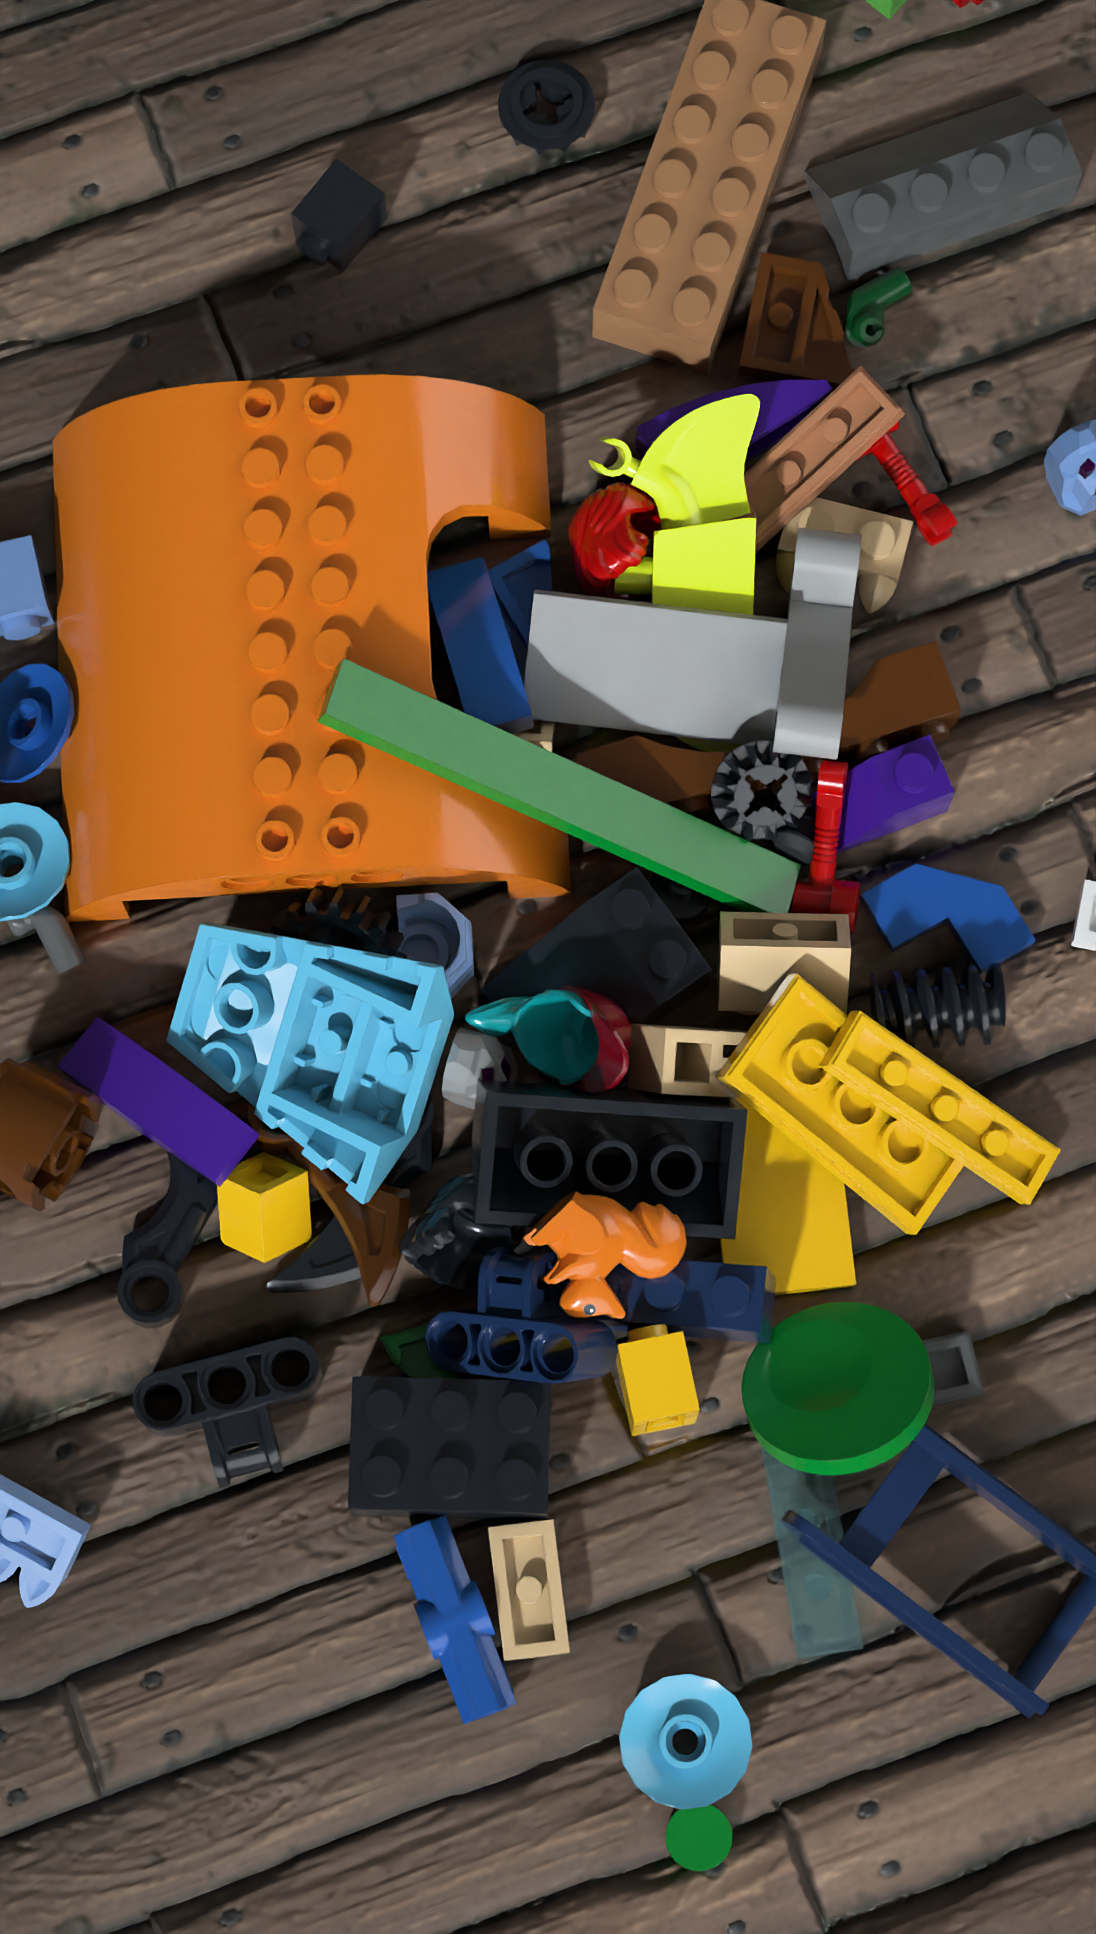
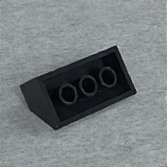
M477 1079L472 1133L473 1220L475 1223L534 1226L561 1199L576 1190L582 1195H598L611 1198L630 1212L642 1201L652 1206L660 1203L673 1214H677L685 1227L686 1236L735 1239L748 1110L734 1097L659 1094L625 1089H610L602 1093H589L567 1085Z

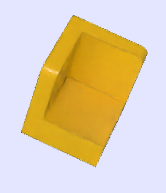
M262 1152L237 1164L220 1187L217 1185L220 1236L225 1245L266 1263L311 1239L312 1230L307 1170L269 1153Z

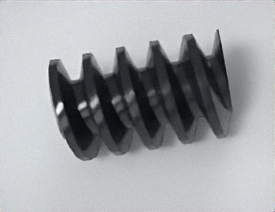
M999 963L990 964L984 982L977 967L973 964L965 965L959 983L956 982L951 968L940 966L933 985H931L926 971L922 967L914 968L908 987L905 986L897 969L888 970L882 988L879 987L874 973L870 971L871 1018L892 1033L900 1032L903 1041L913 1048L915 1047L919 1031L925 1030L932 1047L940 1048L944 1030L951 1029L958 1046L962 1047L966 1045L970 1028L977 1027L984 1045H991L995 1027H1005V986Z

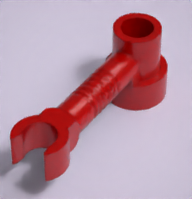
M897 422L856 461L868 454L869 456L874 455L909 505L911 515L916 521L921 535L933 547L952 536L953 534L950 529L958 523L949 507L940 501L936 494L930 493L922 480L918 478V474L915 473L914 469H911V464H908V460L901 454V450L890 436V434L899 429V422Z
M823 760V763H820L818 775L816 828L814 829L815 840L813 841L815 847L811 855L813 858L810 865L809 883L796 881L791 913L848 914L850 932L854 933L860 901V882L836 880L835 859H837L836 853L838 852L836 847H838L837 841L839 840L838 835L840 833L838 829L841 824L848 763Z

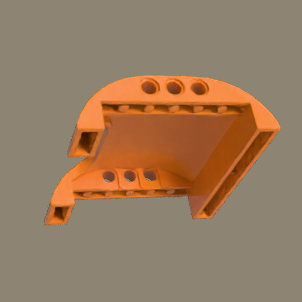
M344 375L228 381L159 389L99 406L75 418L58 432L52 440L59 672L66 676L73 689L75 709L69 736L61 749L63 832L70 844L71 866L64 883L65 918L68 922L130 919V901L305 892L312 891L314 887L318 886L323 890H338L339 887L362 889L507 881L508 899L571 896L569 840L567 833L317 722L335 668L343 658L437 700L432 680L427 576L431 544L444 526L462 517L488 516L490 539L551 536L545 414L514 395L487 386L458 380L411 375Z

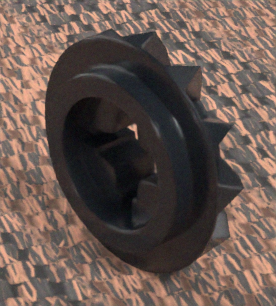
M556 60L529 62L512 72L500 90L498 111L501 127L505 128L512 136L516 146L523 144L534 148L539 155L546 150L560 149L565 152L571 143L580 137L585 138L595 112L592 88L581 72L564 62ZM537 90H540L542 97H546L550 104L561 103L556 108V124L552 125L551 121H547L543 114L532 115L537 110Z
M753 741L737 747L722 760L712 780L711 800L717 817L727 830L740 835L749 842L752 839L775 841L778 830L798 828L799 819L805 809L812 806L810 793L813 779L804 761L799 755L773 752L774 741ZM747 775H750L755 781L759 779L764 784H768L774 779L778 781L772 788L773 793L777 797L776 801L779 804L776 808L771 804L768 806L762 801L756 802L753 806L749 805L754 798V794L750 789L751 785L745 779Z

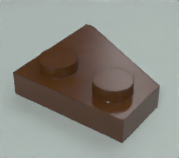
M761 252L738 375L771 381L827 380L834 391L855 372V368L851 367L843 342L844 332L838 313L833 309L829 297L830 288L822 263Z

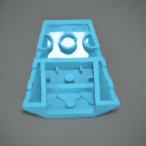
M205 922L200 924L166 1041L228 1093L236 1091L256 1107L254 1115L271 1129L280 1127L304 1147L301 1154L320 1170L329 1168L348 1184L346 1191L363 1205L370 1201L418 1131L453 1021L454 1010L442 965Z

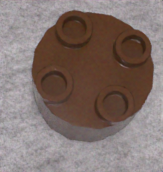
M10 1058L5 1059L0 1064V1191L38 1211L46 1209L43 1196L55 1202L77 1174L89 1151L94 1137L83 1132L87 1118L96 1123L99 1122L101 1112L100 1099L94 1094L53 1075L29 1061L18 1063Z

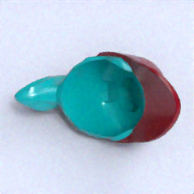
M563 985L557 988V990L547 989L533 997L521 996L500 999L480 1006L465 1015L469 1025L486 1035L498 1037L513 1034L516 1044L526 1061L541 1073L558 1079L561 1084H566L589 1093H602L616 1086L628 1071V1054L632 1044L629 1020L624 1011L615 1002L601 994Z

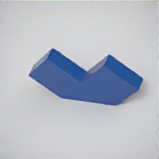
M915 863L865 891L860 896L861 903L891 952L896 951L946 922L971 964L977 967L981 975L988 970L991 963L1000 964L1032 946L1035 942L1034 936L1003 886Z

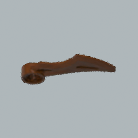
M249 1103L248 1126L260 1135L254 1143L261 1150L271 1154L289 1153L300 1168L308 1171L309 1181L335 1215L351 1245L369 1306L375 1307L379 1305L395 1276L402 1254L399 1253L398 1245L408 1230L410 1189L381 1183L370 1201L362 1205L346 1191L348 1184L329 1168L320 1170L301 1154L304 1147L286 1132H275L268 1129L262 1120L254 1115L256 1107Z

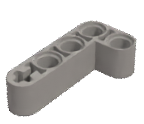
M798 528L787 612L788 624L778 695L773 752L835 760L838 758L844 712L852 609L862 535Z

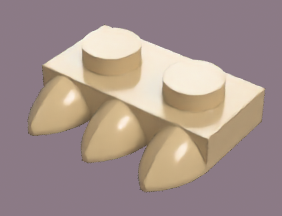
M816 497L783 527L776 556V571L779 582L784 591L790 593L798 528L862 535L857 577H859L858 589L864 608L868 613L872 614L888 602L897 587L913 521Z

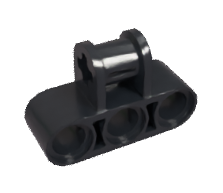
M295 1337L281 1338L154 1372L144 1377L136 1386L133 1394V1409L137 1418L152 1433L163 1437L178 1436L203 1429L214 1473L219 1487L222 1488L229 1486L231 1478L267 1468H270L273 1473L284 1471L270 1411L301 1403L313 1397L320 1389L323 1380V1366L314 1348L306 1341ZM298 1354L304 1356L310 1363L308 1377L303 1383L294 1387L280 1385L275 1379L277 1363L288 1355ZM227 1371L241 1373L246 1379V1389L241 1398L231 1404L216 1402L212 1396L214 1380L220 1374ZM163 1388L176 1389L182 1396V1406L179 1413L168 1421L152 1419L149 1414L151 1397ZM258 1447V1448H256V1449H252V1450H248V1451H245V1452H241V1453H237V1454L231 1455L232 1453H235V1452H239V1451H243V1450H246V1449Z

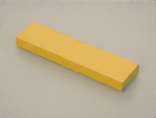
M860 1010L849 1013L819 1064L828 1073L1019 1204H1031L1061 1151L1058 1147Z

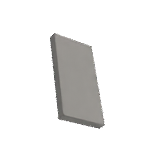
M535 590L524 679V689L532 717L536 720L739 744L760 740L773 741L788 619Z

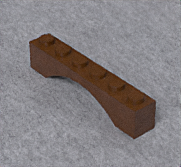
M937 641L875 661L861 684L844 701L837 760L799 755L813 779L811 783L818 781L819 767L823 760L836 762L854 760L855 765L858 766L870 757L886 752L890 748L927 735H931L934 744L951 735L949 729L956 727L962 709ZM635 735L576 754V763L696 818H701L712 811L710 806L712 805V780L719 764L731 751L699 752L665 746ZM747 775L745 779L751 785L750 789L754 794L751 802L770 794L772 791L770 786L775 785L778 781L774 779L772 782L764 784L759 779L755 781L750 775Z

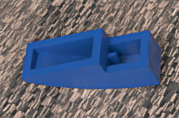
M483 557L427 572L428 596L463 712L510 734L534 728L530 705Z

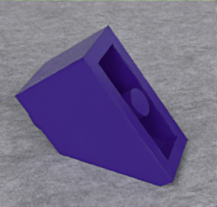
M931 735L870 757L848 771L841 824L838 829L840 831L838 835L839 840L837 841L838 847H836L838 852L836 854L948 811L955 791ZM817 791L810 795L812 803L810 807L815 818Z

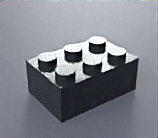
M352 1376L348 1511L352 1516L439 1518L446 1515V1518L548 1520L551 1384L526 1380Z

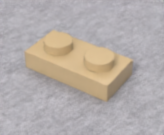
M554 1520L488 1527L504 1662L570 1653Z

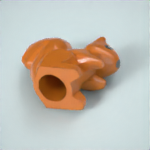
M576 1190L561 1199L523 1236L527 1244L532 1246L547 1244L556 1253L558 1261L543 1279L547 1284H557L568 1278L571 1280L561 1294L559 1305L566 1315L574 1318H588L598 1315H607L610 1318L617 1319L624 1318L625 1310L605 1280L607 1275L621 1263L639 1277L654 1279L666 1276L679 1264L687 1244L685 1227L677 1214H673L660 1203L652 1206L642 1201L630 1212L611 1198L598 1195H582Z

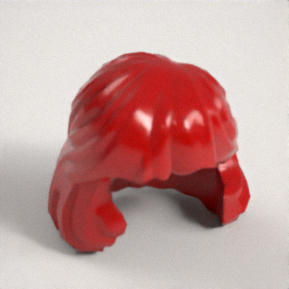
M616 482L605 489H598L595 493H591L585 498L570 521L568 530L571 556L576 576L588 596L635 601L643 596H652L614 594L615 579L628 567H636L642 562V557L647 552L646 547L649 544V539L653 538L654 531H659L660 528L659 513L654 499L633 485Z

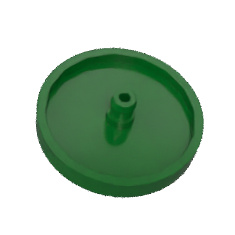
M833 1302L816 1305L797 1312L772 1328L771 1342L758 1343L746 1363L741 1384L743 1406L750 1428L760 1445L781 1463L799 1471L818 1475H845L861 1472L882 1464L897 1455L914 1440L923 1428L931 1412L935 1392L929 1356L924 1343L916 1331L894 1313L874 1305L858 1302Z

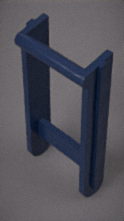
M926 1423L838 1543L792 1510L788 1509L780 1520L790 1532L799 1538L797 1543L1024 1716L1031 1718L1034 1713L1044 1714L1050 1704L1035 1694L1034 1691L1096 1606V1552ZM943 1468L1084 1574L1081 1581L1013 1676L871 1569V1566Z

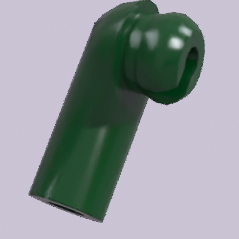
M901 267L893 268L850 293L843 327L845 335L853 345L866 348L876 345L881 341L885 332L883 327L885 307L912 293L911 283Z

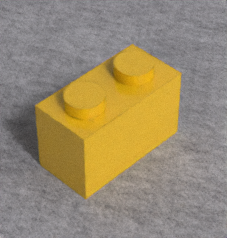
M666 1324L651 1325L629 1331L627 1333L629 1340L626 1343L617 1344L616 1364L632 1437L695 1424L700 1408L683 1331L668 1334Z

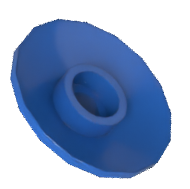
M28 664L10 673L0 683V781L4 783H22L40 774L58 756L69 736L75 713L73 689L63 673L47 664Z

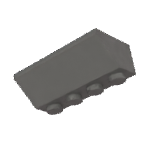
M1028 92L804 170V178L848 282L1073 203L1083 171L1060 118Z

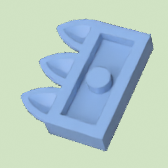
M1 1474L0 1582L10 1577L18 1566L21 1567L19 1589L24 1606L29 1608L45 1602L68 1577L91 1524Z

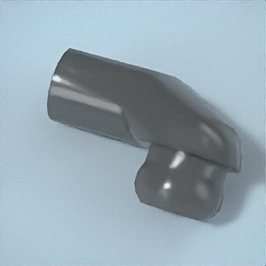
M49 904L26 918L7 921L13 935L16 936L25 935L28 931L36 929L57 974L67 971L86 960L67 919L61 912Z

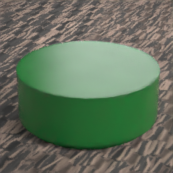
M712 1805L678 1809L668 1821L665 1831L667 1850L674 1861L686 1869L693 1871L710 1870L724 1861L732 1846L733 1837L730 1823L726 1816Z

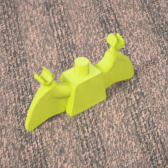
M753 394L733 396L691 411L661 433L648 449L642 461L631 456L628 445L623 441L608 436L599 438V440L615 446L618 458L611 467L605 468L603 465L589 460L590 466L596 472L603 475L615 477L625 474L632 477L631 485L646 492L654 499L662 530L654 531L653 557H642V562L639 565L628 567L615 579L614 594L652 595V603L753 615L756 518L728 519L751 513L744 482V464L760 409V401L757 396ZM675 736L684 743L704 752L733 751L743 745Z

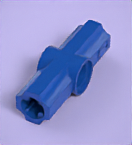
M446 1515L420 1523L393 1535L407 1579L410 1580L418 1601L414 1603L418 1619L434 1660L439 1658L463 1724L482 1719L516 1705L517 1703L513 1695L514 1690L492 1637L496 1636L476 1580L470 1581Z

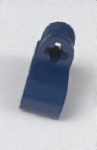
M498 1246L489 1250L480 1265L477 1308L439 1313L429 1323L425 1337L426 1348L431 1360L438 1367L447 1371L550 1384L603 1377L614 1366L618 1350L616 1338L612 1330L604 1322L592 1318L566 1316L561 1310L559 1302L561 1294L567 1286V1279L557 1284L537 1281L538 1276L546 1275L558 1261L556 1253L541 1251L533 1257L517 1255L513 1249ZM499 1276L508 1277V1281H507V1282H499V1281H498V1277H499Z

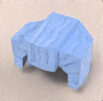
M439 893L396 895L398 932H402L404 936L398 951L407 955V959L442 965L452 999L474 975L471 921Z

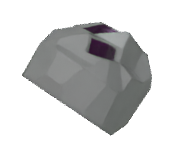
M460 1027L456 1032L447 1059L442 1083V1096L457 1105L475 1110L477 1079L516 1082L518 1064L511 1048L499 1043L495 1037Z

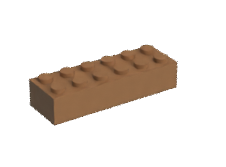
M763 0L704 1L593 307V338L702 373H709L821 58L827 20Z

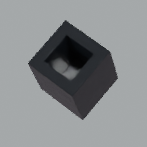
M336 159L291 213L297 247L315 263L323 265L328 261L341 272H344L387 220L385 193Z

